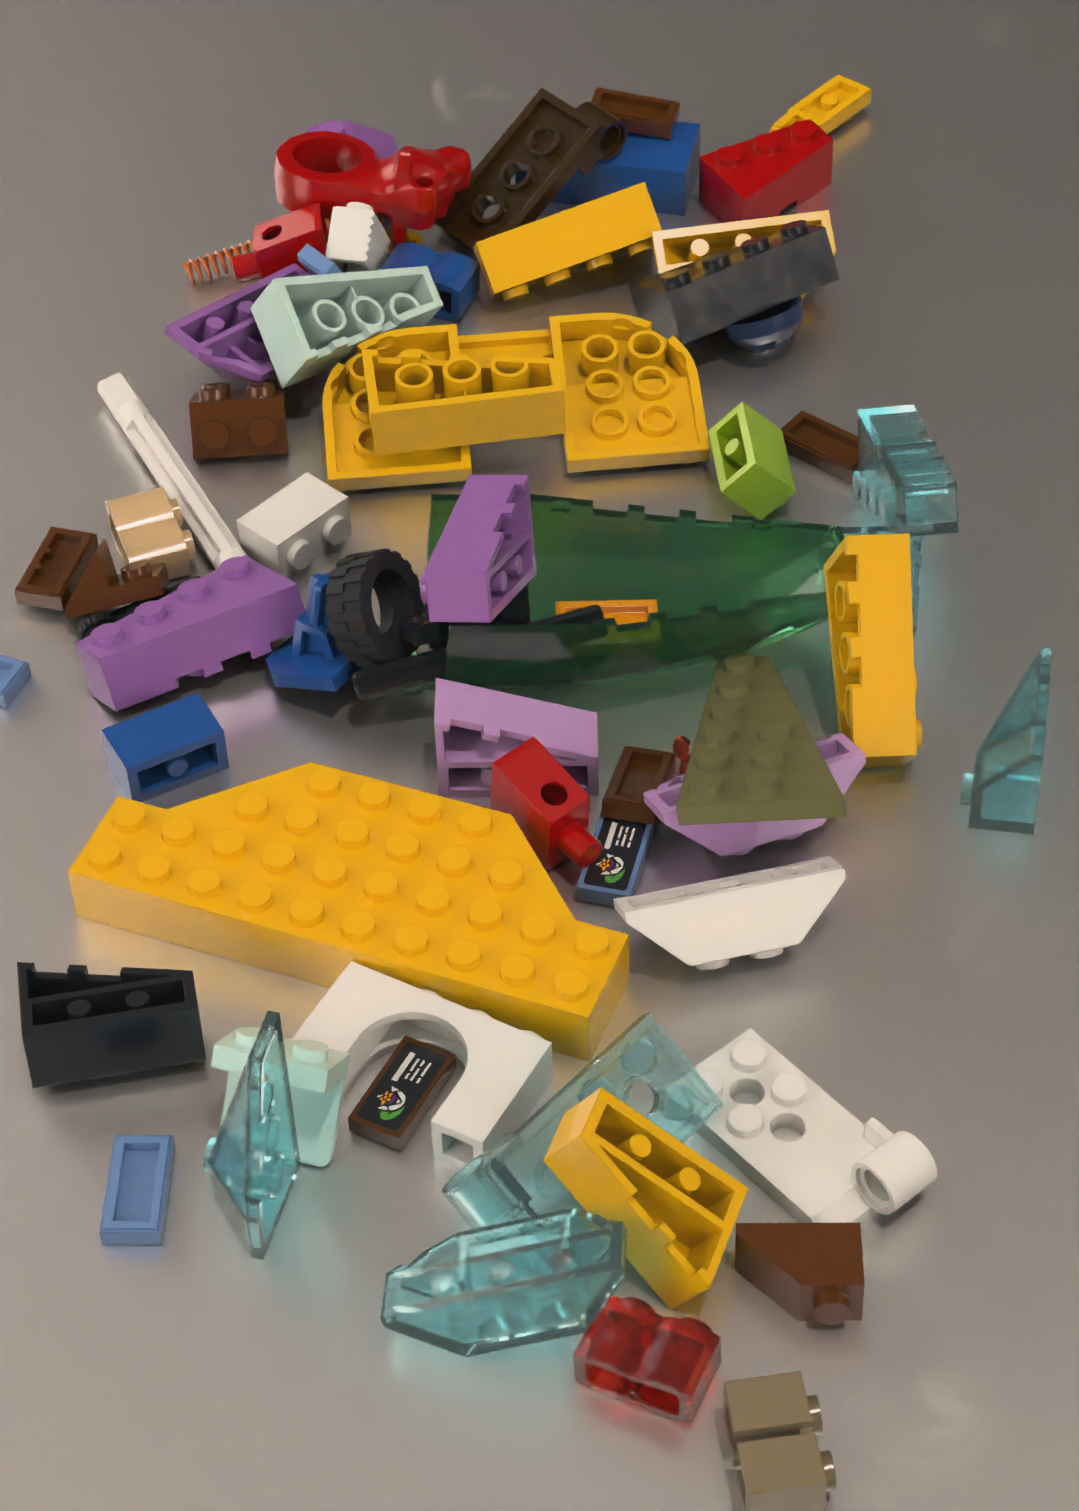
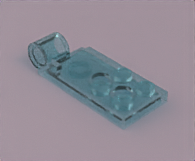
M643 1014L515 1132L506 1133L484 1154L479 1155L455 1173L444 1185L441 1192L479 1239H485L493 1235L514 1219L550 1265L555 1266L598 1226L543 1161L566 1111L601 1087L630 1106V1090L635 1083L640 1081L651 1089L654 1097L653 1106L644 1117L682 1143H685L724 1104L652 1014Z

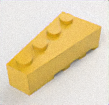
M642 182L475 243L473 250L478 263H480V269L491 299L502 296L504 302H508L529 294V286L545 282L546 287H550L572 278L571 272L586 267L588 272L612 264V258L627 253L632 257L653 249L651 233L662 231L646 184Z

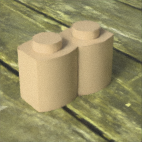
M159 487L105 501L109 527L124 566L138 561H149L150 566L165 563L170 579L191 574L189 559L196 558V550L190 530L181 531L180 527H183V518L176 498L168 500L164 489Z

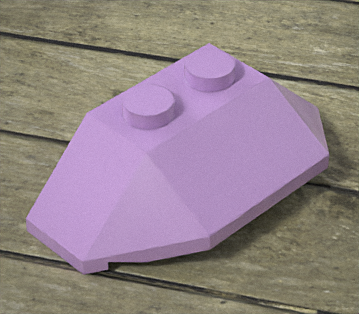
M843 733L829 735L821 741L814 740L844 795L865 765V753ZM685 774L676 776L660 784L657 788L643 793L645 804L665 825L722 857L726 855H743L752 851L755 846L778 839H795L801 836L804 831L823 826L827 818L679 826L676 804Z

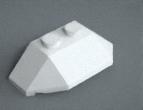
M830 856L810 861L613 900L616 912L627 924L687 965H696V968L701 970H711L728 965L729 958L748 954L756 959L771 958L782 954L783 947L800 944L846 880V874L843 866Z

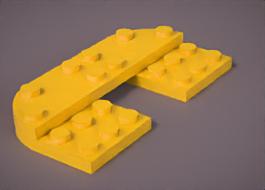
M588 313L550 316L549 329L458 336L457 324L409 327L387 331L356 345L357 354L344 364L337 362L327 378L323 392V420L328 485L338 491L467 481L468 476L472 475L469 445L375 456L361 349L378 350L379 357L401 358L402 351L421 352L422 359L449 360L450 353L469 354V357L477 362H491L495 355L557 358L564 388L566 433L563 434L567 473L710 461V444L699 376L693 358L674 335L668 340L652 330V322L626 314Z

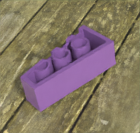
M243 555L225 560L218 569L201 578L190 579L181 583L176 591L159 600L142 603L136 607L134 613L115 623H107L96 627L90 636L74 644L91 695L114 711H119L179 688L178 678L182 676L198 677L204 675V677L223 671L222 661L246 652H249L251 658L254 659L272 652L271 642L289 635L293 639L295 619L305 609L297 583Z

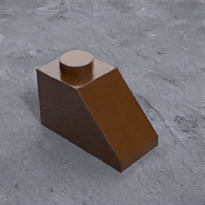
M860 1222L736 1223L735 1270L797 1320L819 1321L825 1324L862 1321L865 1283Z

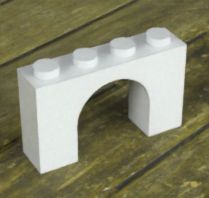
M350 961L291 1040L318 1041L326 1044L330 1049L350 1053L343 1099L362 1073L379 1058L394 1052L405 1035L456 1055V1063L463 1069L464 1073L430 1120L433 1156L486 1179L553 1081L552 1042L544 1040L532 1031L520 1030L495 1020L481 1010H471L446 1000L432 990L419 989Z

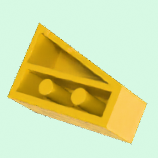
M602 1087L564 1113L543 1161L668 1308L672 1310L711 1287L748 1187Z

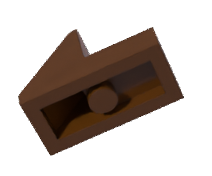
M103 539L65 608L67 618L70 619L164 595L170 583L165 563L150 566L149 561H138L120 569L121 574L117 575L107 541Z

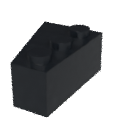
M17 962L22 1039L33 1088L63 1085L74 1081L123 1075L129 1072L166 1066H179L185 1063L206 1060L193 970L122 967L120 976L88 974L87 965H69L67 973L36 972L34 963Z

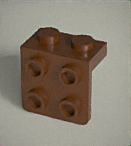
M266 379L260 383L249 381V386L246 389L230 390V383L228 382L203 384L202 389L194 393L189 401L193 460L288 453L285 403L288 397L287 387L283 389L282 387H277L275 379Z

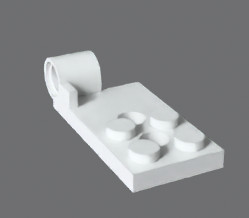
M751 1028L664 1087V1103L799 1223H857L863 1221L874 1211L883 1215H890L933 1183L938 1176L933 1156L916 1136L907 1131H898L896 1134H893L874 1117L864 1125ZM740 1093H752L762 1100L758 1104L752 1105L738 1104L732 1098ZM780 1128H793L803 1136L795 1141H782L777 1139L772 1133Z

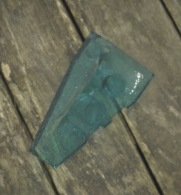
M1041 648L976 753L974 774L963 773L960 805L971 806L968 828L1034 835L1047 724L1052 649Z
M267 1011L218 1137L210 1138L203 1162L204 1171L210 1173L216 1202L251 1257L260 1260L265 1258L301 1166L280 1013L274 1011Z

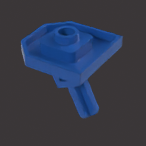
M329 572L324 575L316 573L311 577L307 609L295 619L293 639L290 636L266 658L275 687L336 692L352 677L354 672L362 668L356 666L355 662H350L345 658V654L343 651H339L335 644L336 640L330 632L328 626L329 619L325 609V605H327V596H325L326 586H328L330 580L328 578Z

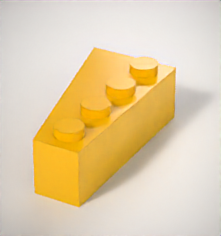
M361 349L375 456L566 433L564 388L557 358L495 355L491 362H477L475 359L470 358L469 354L450 353L449 360L422 359L421 352L402 351L401 358L379 357L378 350Z
M910 533L847 535L823 565L839 733H843L865 753L866 763L863 768L904 767L917 756V750L921 749L923 739L920 720L916 719L915 707L917 674L914 668Z

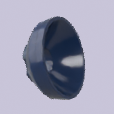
M798 296L722 329L729 340L741 347L747 348L749 353L757 354L779 349L789 344L792 333L797 330L804 317L802 299Z

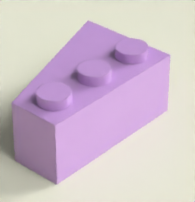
M436 678L434 730L439 796L447 798L491 797L492 763L532 737H535L588 795H599L598 723L596 712Z

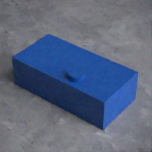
M677 122L671 139L628 132L624 147L614 158L606 161L600 159L587 176L577 170L551 202L581 205L645 182L656 213L685 216L699 172L700 124ZM527 170L515 174V184L524 180L528 172Z

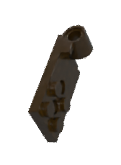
M541 87L474 168L469 187L455 195L446 216L435 220V227L474 253L473 247L476 242L536 221L577 170L587 176L600 159L604 161L610 160L622 150L628 136L627 124L593 102H584L577 108H574ZM524 170L528 171L523 181L514 185L510 184L511 179L516 173ZM500 204L496 214L489 218H483V214L489 206Z

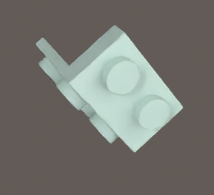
M251 1026L238 1027L214 1044L211 1067L229 1071L220 1126V1137L223 1142L228 1145L318 1167L326 1166L335 1155L350 1053L330 1049L326 1044L318 1041L291 1040L274 1036L266 1029Z

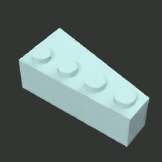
M419 266L274 278L250 309L283 389L332 369L337 362L344 364L357 354L356 345L375 335L396 329L425 326L440 310L443 303L428 267Z

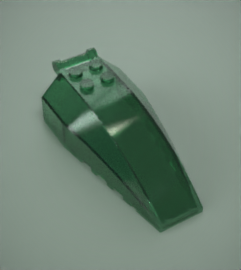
M431 494L426 548L427 564L460 494ZM530 494L537 572L528 582L531 622L555 616V601L657 599L658 612L649 613L648 619L645 622L617 625L615 618L594 620L591 624L580 626L573 623L559 625L449 626L444 678L440 679L486 689H542L595 686L677 673L723 661L729 655L741 652L748 653L768 646L828 620L823 565L843 541L841 526L776 519H770L769 521L756 520L753 517L731 515L729 522L696 519V511L679 510L677 517L645 514V506L628 504L626 512L594 509L593 500ZM436 680L397 692L404 697H416L425 690H435Z

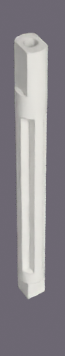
M119 372L99 381L97 386L99 395L159 485L164 489L168 499H177L184 523L214 568L218 569L220 564L229 558L246 555L126 376Z

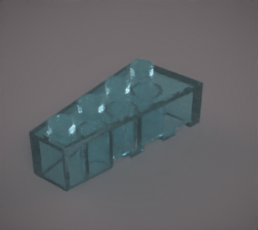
M915 404L857 409L860 471H854L852 476L855 500H861L862 506L893 534L910 533V537L958 533L957 481L943 456H938L937 445L934 439L922 438V436L927 435V426L923 420H917L918 410Z

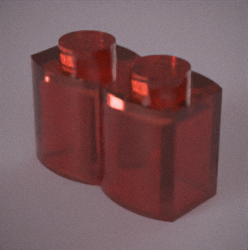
M604 1296L573 1354L575 1380L581 1385L616 1400L634 1402L658 1416L683 1423L693 1422L722 1362L721 1337L713 1333L707 1324L691 1317H684L682 1319L662 1317L647 1302L636 1297Z

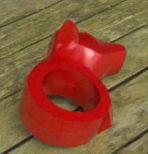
M332 131L307 132L289 138L278 148L274 163L275 193L278 202L287 210L293 212L306 206L320 203L324 218L331 219L333 207L335 206L346 207L349 202L368 204L373 207V212L383 214L391 222L394 248L399 243H406L407 227L415 230L430 229L434 225L435 220L445 217L455 195L469 187L472 175L469 153L462 148L445 146L437 150L404 146L390 157L380 158L375 150L363 140Z

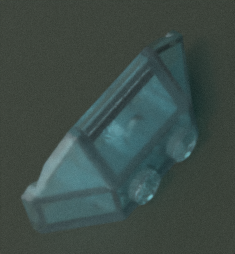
M573 1207L458 1232L422 1252L407 1267L399 1265L386 1273L380 1320L387 1329L464 1357L585 1333L625 1278L626 1227L621 1221L614 1219L609 1221L598 1214Z

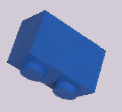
M198 692L101 730L108 767L128 799L134 801H147L229 768L224 730Z

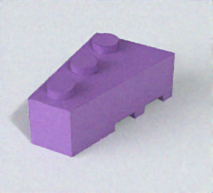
M528 475L468 476L421 577L420 595L422 602L428 604L429 622L491 623L537 574Z

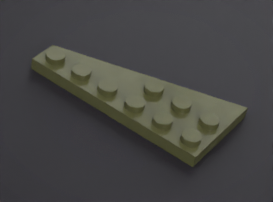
M740 652L718 659L676 804L679 826L846 817L844 796L770 656H754L751 653Z

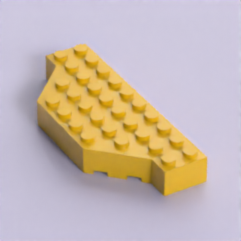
M313 762L169 809L117 796L68 870L75 911L78 917L328 988L334 984L350 961H353L419 989L432 990L442 998L468 1009L481 1010L491 1018L517 1029L532 1031L544 1040L552 1042L553 1052L589 1062L630 979L629 934L575 920L512 814Z

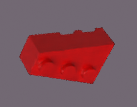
M808 119L700 156L699 201L722 223L779 216V212L790 204L798 207L831 184L833 139L816 123Z

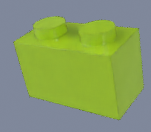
M743 401L708 430L720 492L759 520H763L773 510L783 506L790 496L796 492L782 430Z

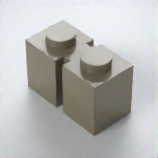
M801 1371L724 1381L723 1419L733 1466H741V1470L736 1471V1479L743 1511H825L827 1492L836 1490L835 1467L831 1452L829 1450L820 1452L816 1435L823 1432L821 1409L817 1395L806 1396Z

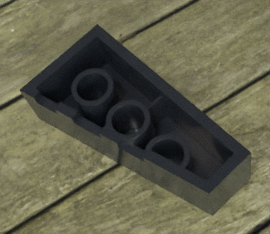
M806 220L793 221L781 226L779 233L748 239L742 242L741 246L709 255L695 262L628 284L637 316L652 322L653 331L668 340L674 335L684 345L839 280L826 227L808 225Z

